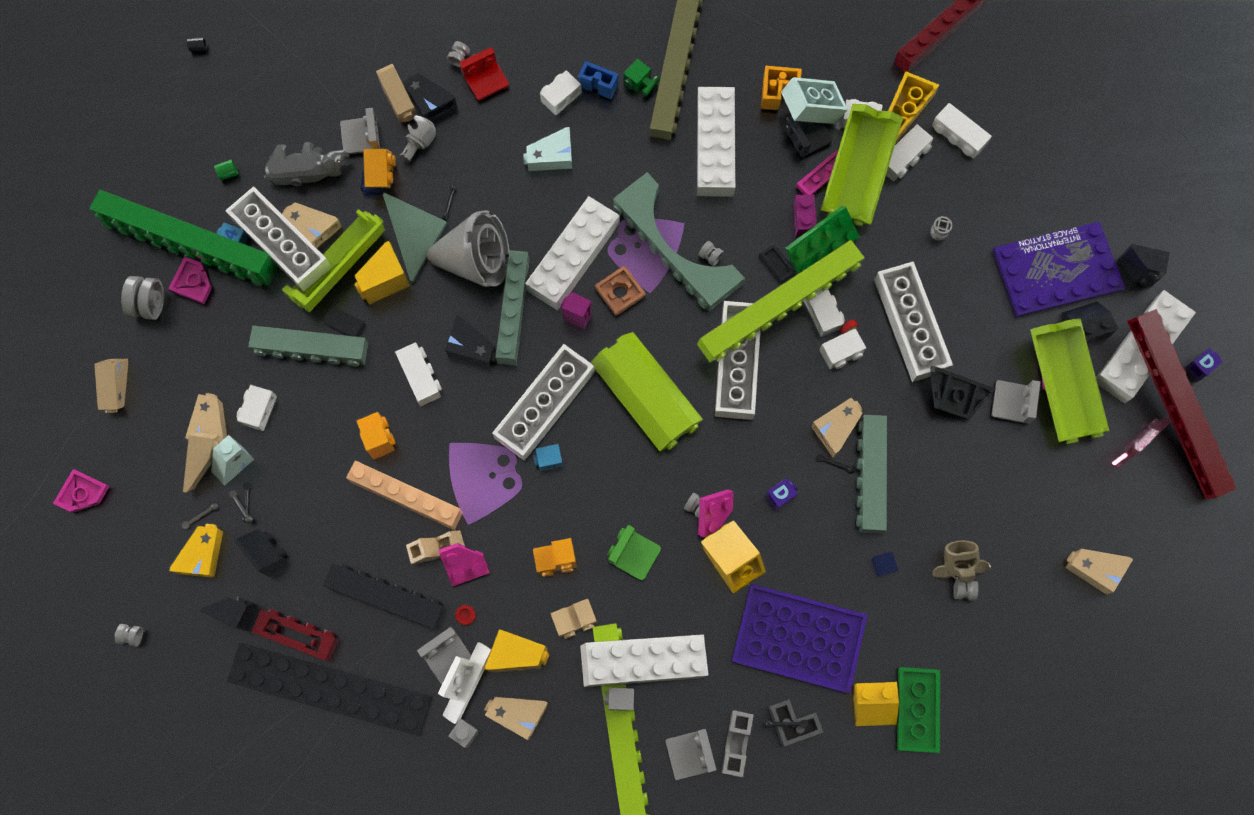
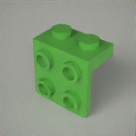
M628 525L626 529L622 528L619 532L617 545L611 546L607 554L609 556L608 561L610 564L642 581L647 576L660 553L661 547L636 533L635 528Z

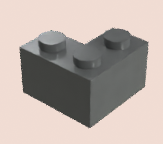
M790 700L768 707L773 722L808 721V727L806 728L801 726H775L782 747L823 733L817 714L813 713L796 719Z

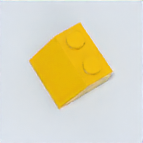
M897 682L857 683L852 685L855 726L897 725L899 706Z

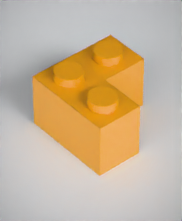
M765 66L761 109L779 110L781 91L793 77L801 78V69Z
M364 149L365 187L390 188V183H393V173L390 171H393V166L396 165L395 155H392L391 151L387 149Z
M379 412L357 420L361 431L359 434L366 451L373 460L395 451L393 445L396 442L389 429H386L389 425L385 416L381 417Z
M571 538L552 541L550 546L533 549L538 575L542 574V577L554 575L553 572L561 571L562 573L572 572L573 568H577Z

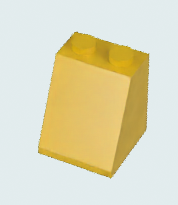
M389 241L355 275L357 280L354 283L362 300L366 299L369 305L410 286Z
M734 520L729 524L723 525L720 530L708 535L701 541L704 552L733 594L766 572L759 551Z
M499 629L485 669L492 673L541 669L542 664L546 665L548 661V649L542 644Z

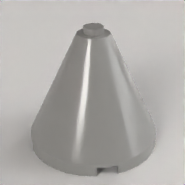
M489 211L475 212L428 249L427 259L434 266L484 287L498 286L505 279L508 264H505V255L509 254V244L505 229L496 215L488 214Z

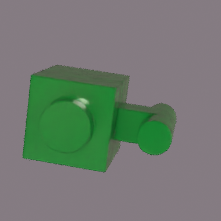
M636 59L623 73L625 86L636 92L644 86V89L641 91L644 96H647L660 82L658 76L650 80L651 68L639 59Z

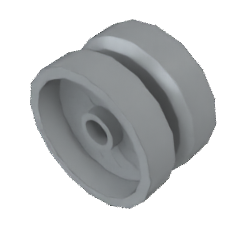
M129 276L123 285L121 296L124 314L127 317L139 318L141 316L144 319H157L164 303L162 282L157 278L144 279L139 276Z

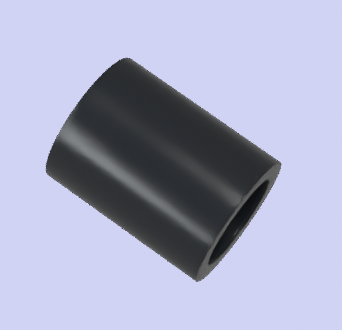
M205 38L187 39L189 52L205 51L207 49Z

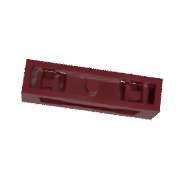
M269 608L268 611H264L261 609L251 631L252 633L330 662L339 639L334 638L335 633L325 629L321 633L315 630L317 627L315 625L305 622L303 626L298 624V619L287 615L285 619L280 617V612ZM274 621L281 622L280 625L315 638L317 636L322 639L321 641L312 639L310 646L278 634L281 626L274 624ZM272 630L277 633L276 635H273L268 633V631ZM313 646L315 648H318L319 650L317 652L311 650L310 647Z

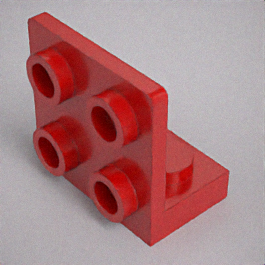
M492 47L459 62L462 74L478 101L509 87V82L496 62L495 52Z

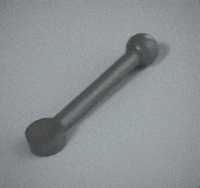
M231 491L229 497L235 500L245 516V521L251 523L253 521L252 516L248 515L237 498V492Z
M212 503L210 508L188 522L184 521L182 528L189 529L192 523L212 510H217L218 504Z

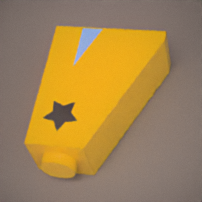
M205 524V527L198 526L171 565L169 571L175 574L215 578L223 531L214 524Z

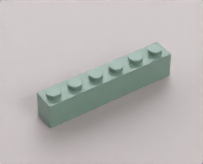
M509 251L496 351L498 364L517 366L526 294L525 283L528 278L530 263L528 252Z
M252 325L248 347L257 356H265V354L276 358L288 356L294 360L306 358L313 362L324 360L336 365L342 362L357 367L359 364L365 365L368 342L362 337Z
M863 415L857 423V431L860 432V439L857 441V451H860V458L857 459V470H860V477H857V489H860V496H857V508H860V515H857L856 525L860 527V533L883 534L887 531V416Z

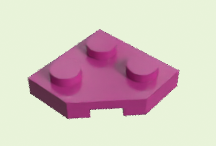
M184 257L168 290L205 304L212 286L204 265L201 262Z
M73 469L53 504L74 513L100 504L109 486Z
M728 489L700 498L698 535L706 537L720 530L733 510V491Z
M459 543L439 549V554L452 586L490 573L482 552L470 550Z

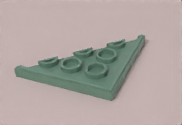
M384 193L383 197L411 283H414L427 261L428 249L438 241L447 222Z

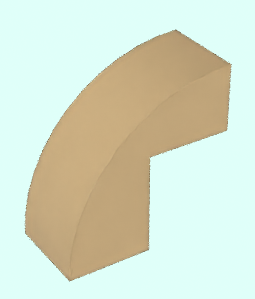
M449 531L436 538H420L407 544L406 547L411 564L439 559L441 558L439 549L456 543L464 545L461 531Z

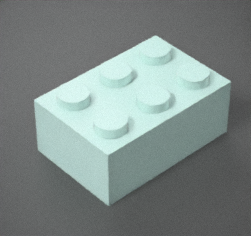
M793 77L781 91L794 121L836 124L848 110L835 81Z

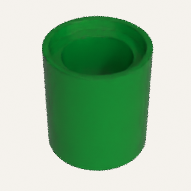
M232 159L214 165L220 181L238 175L237 168Z

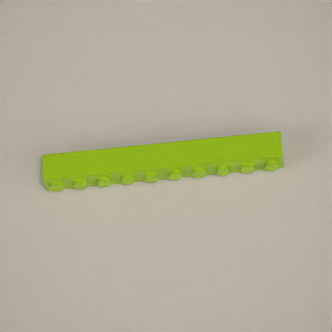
M852 240L848 241L700 338L697 343L698 347L710 363L715 359L717 362L727 355L726 352L730 349L735 351L742 345L741 342L746 339L750 341L757 336L756 332L761 329L765 331L773 325L771 322L774 320L780 321L788 315L786 312L789 310H797L803 305V301L806 299L810 301L817 296L818 291L822 290L824 292L830 288L833 281L837 280L839 282L847 276L846 273L850 270L854 272L862 266L860 263L864 256Z
M616 623L593 627L595 642L623 640L622 630L617 628ZM626 684L601 686L620 815H650L645 812V806L648 805L647 792L642 793L641 784H645L644 772H639L638 763H642L640 750L636 751L635 742H639L637 729L633 730L632 722L635 721L634 709L633 711L609 710V705H605V693H609V688H626Z

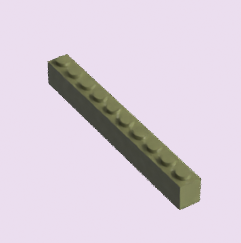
M677 0L650 125V137L671 140L672 134H676L677 123H675V118H679L681 107H678V103L683 101L684 91H681L682 86H686L687 75H685V70H689L691 59H688V55L693 53L694 44L691 41L696 38L697 28L694 27L695 23H699L700 13L698 8H702L703 0Z

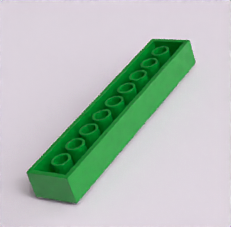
M103 190L98 191L89 208L95 214L94 217L100 220L101 224L106 228L112 229L114 227L124 235L132 234L136 239L143 242L148 240L158 248L163 246L174 254L182 253L187 258L200 260L202 264L208 267L213 265L224 273H234L236 277L245 280V278L250 279L252 283L258 286L263 284L269 287L278 269L272 257L266 252Z

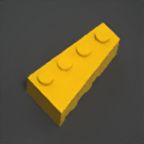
M905 72L888 110L903 117L896 143L935 96L939 84Z

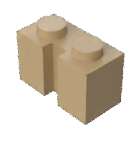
M588 599L550 613L559 637L564 636V639L575 636V632L583 629V632L593 629L594 624L597 623Z

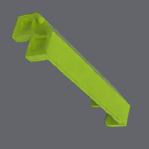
M852 104L820 211L827 213V216H829L839 207L845 206L854 225H871L903 117L892 111H878L867 104Z
M358 209L356 211L358 218L323 254L332 268L304 292L295 284L292 288L286 285L282 289L284 294L299 307L310 312L385 231L382 224L383 220L376 214L373 216L366 211L362 212Z
M1072 319L1030 329L1059 442L1066 440V444L1078 442L1079 437L1091 435L1092 438L1104 436L1103 432L1109 431L1081 319Z
M634 332L622 335L616 340L617 343L609 349L607 347L604 348L590 363L594 365L598 374L658 450H671L678 444L677 440L682 435L688 432L690 434L694 433L699 428L698 424L703 419Z

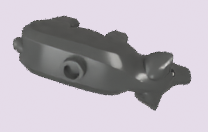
M311 142L303 144L301 153L286 156V145H276L273 154L269 156V161L265 166L266 174L264 178L275 185L291 184L293 186H301L302 183L317 182L327 176L336 177L342 175L341 166L350 156L345 150L331 151L321 155L322 148H314V144Z

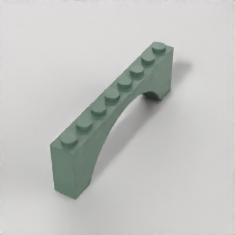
M647 172L613 198V209L618 215H622L625 218L626 224L631 229L634 228L637 231L641 241H646L649 244L651 252L654 255L658 254L663 265L674 272V277L686 285L685 288L689 294H694L698 298L697 301L704 309L707 308L710 312L740 288L745 278L733 265L721 267L699 265L681 257L667 245L659 233L654 218V204L659 193V184Z

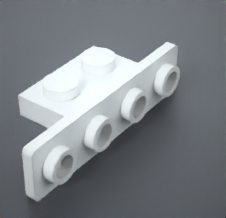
M480 642L477 643L469 660L458 656L455 657L438 692L441 696L450 699L443 716L454 724H457L461 719L484 672L492 650Z

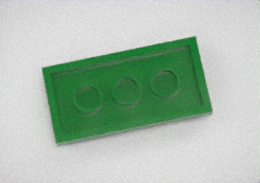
M841 206L788 245L785 250L797 274H799L848 241L852 240L854 242L860 236L847 207Z
M899 667L897 751L940 753V670Z

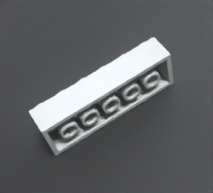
M698 87L697 196L734 197L735 87Z
M254 186L225 210L230 218L264 252L272 257L276 265L303 292L332 268L328 260Z
M588 196L526 281L527 292L558 311L564 297H568L619 226L620 215Z
M914 262L879 271L874 281L912 382L931 377V366L949 371L953 363Z
M1165 290L1155 297L1144 312L1147 313L1157 309L1162 317L1164 327L1170 335L1172 344L1196 313ZM1132 331L1128 333L1096 376L1097 384L1124 404L1135 396L1150 375Z
M724 301L721 324L754 303ZM760 330L756 332L757 336L752 340H744L735 351L730 349L726 352L727 355L719 361L715 417L753 420L756 404Z
M563 344L493 431L494 439L525 461L595 373L594 365Z
M704 635L590 642L580 646L584 687L696 679L708 676Z

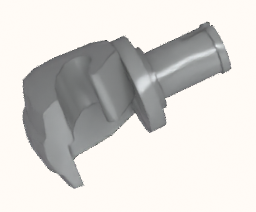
M415 115L413 118L415 123L418 124L417 129H412L408 125L410 134H407L405 137L408 144L400 154V157L404 160L407 159L408 162L411 161L417 149L423 150L425 147L427 148L436 136L434 124L422 116Z

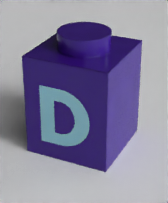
M1208 348L1188 364L1186 368L1200 381L1223 361L1218 353Z
M785 478L768 490L766 497L776 510H779L796 498L798 489L792 481H788Z

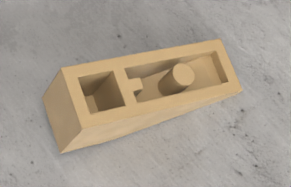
M201 432L189 435L183 492L187 493L195 489L211 465L213 448L220 443L219 435Z

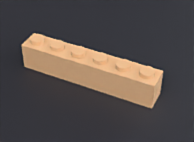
M358 461L354 462L346 477L351 483L452 530H455L463 514L460 508Z

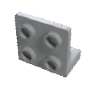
M366 108V116H363V118L340 122L343 150L349 155L364 153V149H380L377 118L373 108Z
M997 380L991 416L1030 424L1036 419L1040 381L1032 380L1028 385Z
M452 627L417 650L419 655L425 659L441 685L456 656L467 660L471 657L470 652Z
M706 729L666 739L665 742L675 780L716 770Z

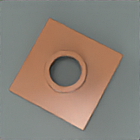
M625 265L594 285L595 290L615 316L646 297V293ZM617 287H623L627 291V294L620 299L616 298L613 294Z

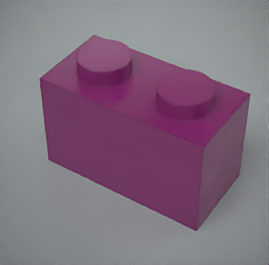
M814 194L795 196L793 203L795 238L801 237L816 225Z
M570 292L569 296H565L561 303L564 321L585 329L592 315L591 301Z

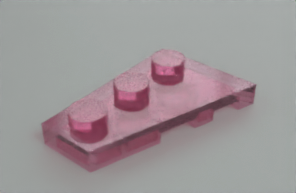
M1166 417L1159 421L1157 419L1153 420L1147 426L1149 430L1144 429L1138 434V440L1134 439L1126 446L1128 449L1113 461L1112 464L1118 469L1133 458L1170 421Z

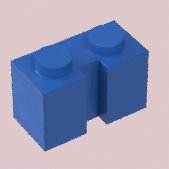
M585 61L578 75V82L581 84V88L591 92L595 88L598 90L599 95L612 99L619 85V78L617 73Z

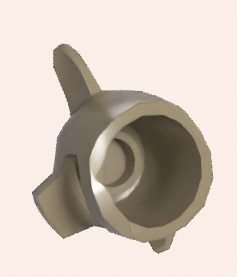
M966 540L955 541L946 545L944 565L934 568L932 576L942 579L953 577L954 579L969 583L975 579L976 574L987 572L991 565L985 560H980L979 548L975 542Z

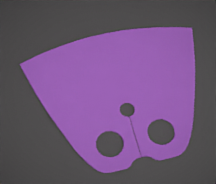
M624 219L617 229V238L612 240L608 247V254L619 268L625 265L638 284L651 293L664 278L669 268L663 265L658 254L654 255L651 252L646 241L640 240L637 231L631 236L625 234L624 229L627 224ZM655 219L660 235L667 245L677 253L683 234L684 223ZM639 242L641 247L635 248L634 244ZM619 244L626 247V253L623 255L615 253V247Z
M450 443L449 467L452 487L459 508L463 512L468 525L495 511L511 500L522 489L521 476L515 470V465L517 464L516 455L508 448L477 443ZM501 455H507L510 459L509 464L505 467L498 464L497 460ZM491 472H494L496 474V477L494 479H491L489 477V474ZM508 477L513 478L515 481V486L512 489H505L503 486V481Z

